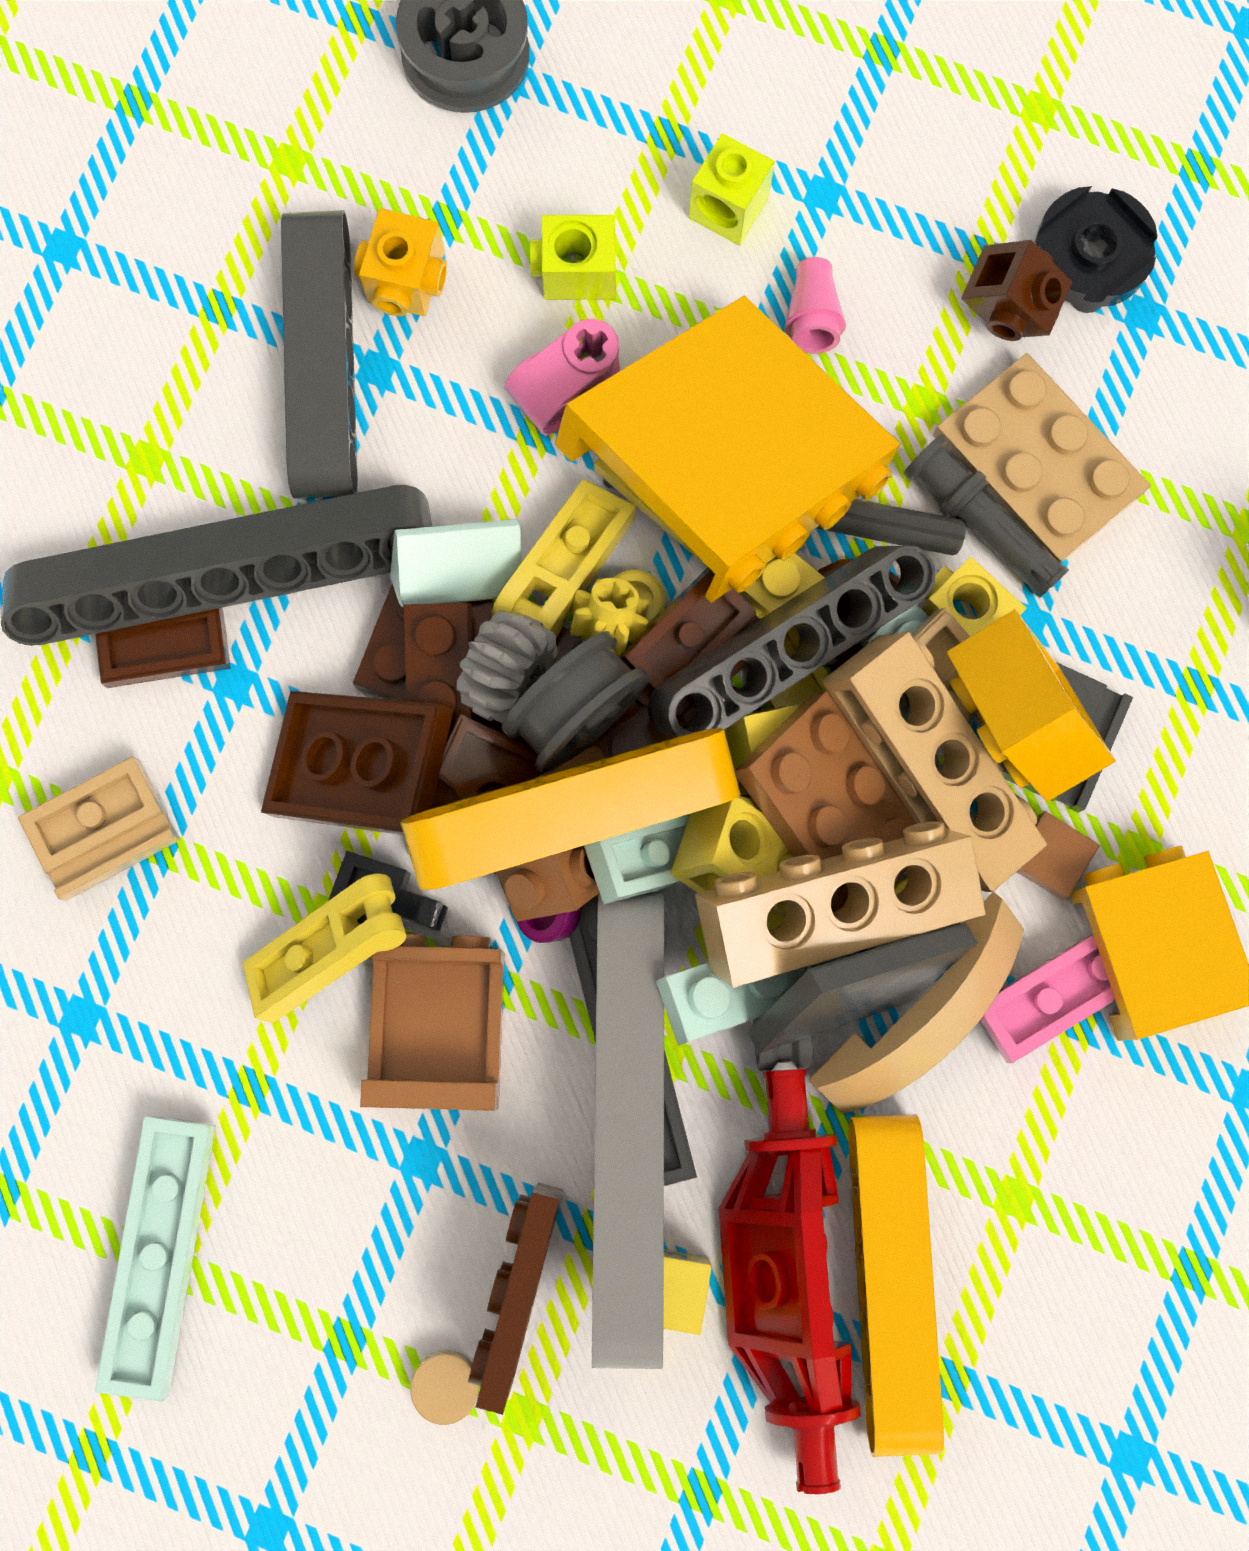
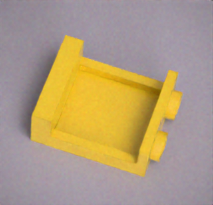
M1182 845L1144 857L1147 869L1125 875L1122 863L1084 874L1087 887L1073 891L1070 895L1073 905L1082 903L1120 1012L1109 1016L1117 1041L1139 1040L1249 1006V963L1209 850L1186 857Z

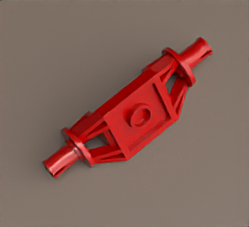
M806 1069L764 1071L763 1078H765L769 1131L763 1132L762 1138L744 1140V1150L749 1151L718 1208L728 1345L770 1402L764 1407L766 1422L793 1429L797 1470L796 1490L798 1492L804 1491V1494H828L841 1489L840 1479L838 1478L834 1426L855 1420L861 1415L860 1404L857 1400L851 1399V1343L833 1340L832 1327L834 1316L830 1304L826 1257L828 1245L824 1233L822 1208L838 1204V1193L830 1147L837 1145V1136L835 1134H816V1129H809L805 1086ZM788 1155L782 1192L765 1195L778 1156ZM780 1360L792 1362L805 1397H799Z

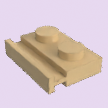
M134 756L17 817L44 872L49 875L55 887L54 892L57 898L64 901L79 895L181 840L178 833L173 829L167 817L168 814L141 761Z

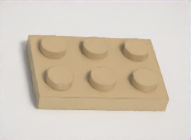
M1028 353L1024 354L940 423L933 433L935 439L943 434L949 440L947 448L973 473L981 471L986 476L985 480L989 484L985 489L1060 563L1065 561L1151 487V484Z

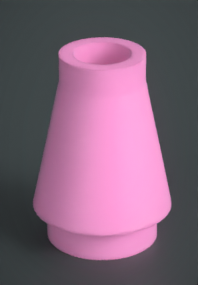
M810 257L799 262L796 267V282L785 324V332L805 353H824L832 350L839 344L840 336L845 331L846 323L832 276V264L825 258Z

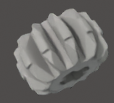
M502 610L493 615L490 621L483 622L480 625L479 633L475 640L468 642V653L460 662V667L463 671L457 680V690L461 693V703L472 708L473 713L489 721L496 720L503 723L507 714L521 696L553 666L558 657L555 633L543 627V623L529 616H522L512 612L508 613Z

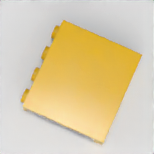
M745 295L567 403L555 442L557 448L571 462L592 449L715 573L705 595L711 603L732 588L738 593L746 590L760 577L769 561L776 556L782 561L790 558L806 542L810 535L809 532L819 525L824 530L834 526L849 510L852 501L860 495L865 500L875 496L891 478L892 472L887 467L901 445Z

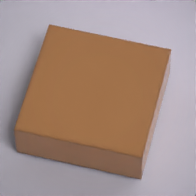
M1047 811L1039 814L1035 826L1048 845L1022 866L1017 873L1063 901L1070 897L1100 845Z

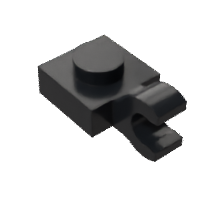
M346 850L328 901L364 876L385 874L391 879L396 897L394 903L391 904L393 913H397L403 919L441 931L449 907L434 899L406 891L411 876L410 872ZM366 914L357 919L358 924H362L367 920Z

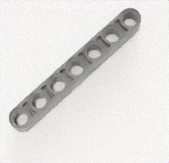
M648 892L603 904L600 893L598 894L592 1368L663 1369L664 1004L656 981L664 978V892Z

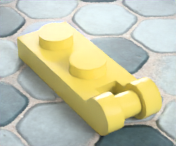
M582 479L499 593L492 609V616L500 610L529 616L543 623V627L554 632L555 638H557L565 619L572 610L577 589L585 591L635 521L636 505ZM534 589L549 597L543 607L527 600Z
M371 874L362 877L242 962L255 1019L275 1023L376 952L394 949L405 941L407 936L401 916L393 913L391 907L396 897L390 877L385 874ZM366 914L367 920L358 926L357 919Z

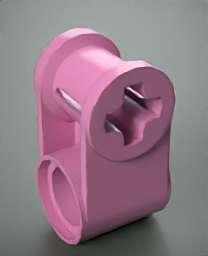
M597 319L581 320L541 352L530 356L518 365L505 381L504 389L544 436L550 435L559 430L567 403L620 371L618 337L613 328L604 321ZM588 352L593 357L602 354L603 359L597 362L594 358L588 356L582 360L581 354Z

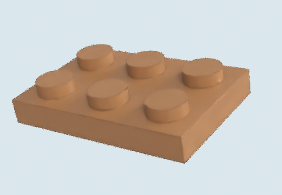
M828 690L811 695L734 770L739 781L793 857L817 855L820 857V860L843 854L842 846L855 840L880 838L885 843L904 838L903 830L908 826L917 824ZM907 867L898 873L894 885L908 870ZM846 883L838 887L832 896L831 909L833 913L841 909L847 900L848 888Z

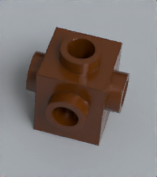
M1032 240L984 245L961 300L987 323L986 326L989 332L998 338L1007 341H1018L1021 337L1049 336L1072 285V281L1054 263L1053 257L1047 251L1039 248Z

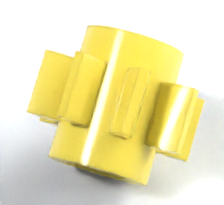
M619 578L596 579L591 593L578 589L575 593L571 614L574 617L570 633L574 636H581V640L584 642L600 632L609 631L617 639L614 652L620 656L625 651L628 641L633 643L648 628L649 621L645 617L649 601L648 599H639L636 588L625 580Z

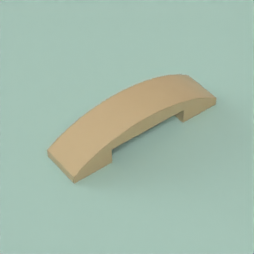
M992 892L984 901L986 915L963 922L967 924L977 944L957 960L872 1048L854 1033L809 1079V1082L840 1112L845 1114L879 1102L922 1077L962 1042L990 1008L1012 969L1024 932V928L1004 900L995 892Z

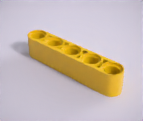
M714 728L690 733L409 816L401 820L400 823L419 889L432 890L729 802L741 794L724 729Z
M917 1114L851 1117L849 1119L848 1131L865 1416L870 1452L872 1457L942 1454L944 1449V1426L925 1152L921 1122Z

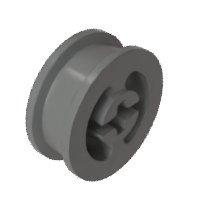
M523 0L400 1L396 15V30L401 47L402 64L409 83L423 99L448 111L461 113L478 112L502 103L521 85L529 66L528 18ZM489 23L494 25L502 35L499 37L491 36ZM429 41L438 42L439 56L431 52L425 44Z
M603 631L590 637L557 661L521 696L503 721L502 730L509 738L521 736L539 755L535 761V767L542 774L580 750L587 748L598 739L636 701L650 681V675L644 668L640 667L631 670L614 652L617 639L609 631Z

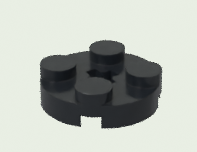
M1092 186L1078 187L1063 194L1046 211L1034 241L1039 248L1047 251L1053 257L1054 263L1072 281L1065 301L1070 302L1080 312L1093 313L1101 307L1113 306L1127 300L1139 290L1155 265L1154 242L1158 235L1152 216L1144 205L1132 195L1114 188L1110 190L1109 194L1099 191L1089 192ZM1086 237L1091 242H1096L1100 238L1104 240L1108 245L1103 252L1104 257L1098 258L1089 255L1083 249L1085 244L1081 239Z

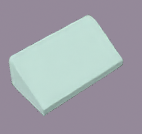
M518 519L395 530L390 578L399 604L403 607V604L461 603L497 599L503 587L522 563L520 523Z

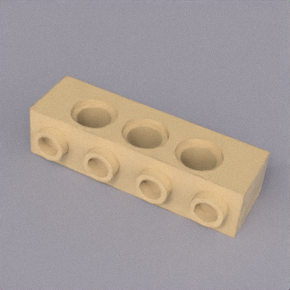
M910 632L880 635L822 680V683L917 824L932 821L943 822L945 829L972 836L981 891L992 893L1048 845L1035 826L1037 823L1036 814L1024 799L1015 795L1002 775L1004 771L1002 762L998 764L992 758L968 723L969 712L960 699L946 689L934 671L935 662L929 649L920 640L912 637ZM903 693L907 695L910 701V713L906 720L901 716L899 702ZM939 746L944 753V765L940 772H938L935 765V754ZM975 799L978 805V814L976 820L972 823L970 806Z
M923 822L906 827L903 830L904 838L885 843L880 838L855 840L842 846L843 854L823 860H820V857L817 855L797 856L780 862V871L756 878V874L753 872H741L717 879L715 881L716 889L695 894L711 973L734 988L986 915L972 836L945 829L943 822ZM907 867L908 882L905 888L895 895V878L903 868ZM846 883L848 888L847 900L841 909L833 913L831 909L832 896L838 887ZM784 901L786 904V915L783 922L777 928L768 931L767 916L769 911L775 904Z

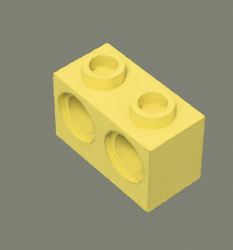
M739 796L729 802L690 813L670 875L696 892L702 893L716 889L715 881L730 874L753 872L757 878L779 872V863L793 858V856L763 813L759 811L756 803L748 798ZM784 901L778 902L769 911L767 916L768 931L777 928L783 922L786 915V904Z

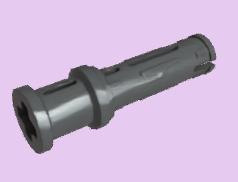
M943 434L939 435L912 461L903 472V475L909 481L917 479L942 504L940 512L944 516H950L951 518L959 516L1036 592L1035 595L1040 599L1069 569L1063 566L985 489L989 484L985 480L986 476L981 471L973 473L947 448L949 440Z

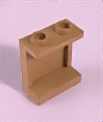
M406 934L407 937L400 946L388 951L376 952L370 956L369 959L373 961L368 1075L366 1080H361L360 1107L498 1110L505 953L501 949H490V937L452 936L451 948L425 947L426 936Z

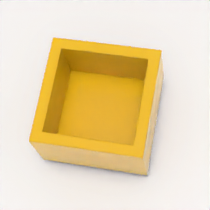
M1013 609L947 651L950 660L959 674L950 680L952 688L970 714L975 712L983 726L977 729V733L992 758L998 764L1003 762L1007 771L1020 788L1031 784L1044 800L1048 802L1116 762L1060 667L1016 609Z

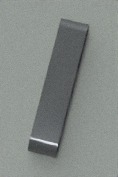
M344 210L283 213L281 217L288 484L294 499L350 495L357 493L358 474L351 249L348 221Z
M877 546L867 550L662 682L653 690L649 699L648 713L652 724L658 731L675 738L707 729L723 728L725 730L922 601L931 592L935 583L936 570L933 560L926 551L917 546ZM896 560L900 567L901 576L898 585L893 588L889 580V570L892 563ZM846 593L851 604L850 613L842 623L837 614V603L840 597ZM794 626L798 630L800 640L797 651L789 657L784 648V638L787 631ZM739 660H743L748 669V678L745 685L740 690L735 691L730 681L731 671ZM691 694L696 704L695 714L688 724L680 726L676 718L677 705L685 695Z

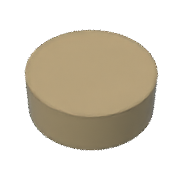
M444 1350L431 1354L420 1364L412 1378L411 1399L415 1409L424 1419L438 1425H449L462 1420L470 1413L480 1390L479 1385L468 1383L472 1367L471 1360L459 1352Z

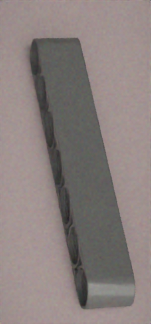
M393 485L24 561L9 568L3 579L2 631L9 639L19 644L29 646L44 645L390 573L394 531L432 527L428 500L425 494L416 487Z

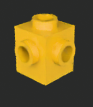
M379 208L369 241L362 240L360 242L354 265L355 276L361 280L368 303L373 304L378 310L393 316H405L407 313H413L426 317L432 295L440 297L447 276V260L443 259L445 250L439 222Z

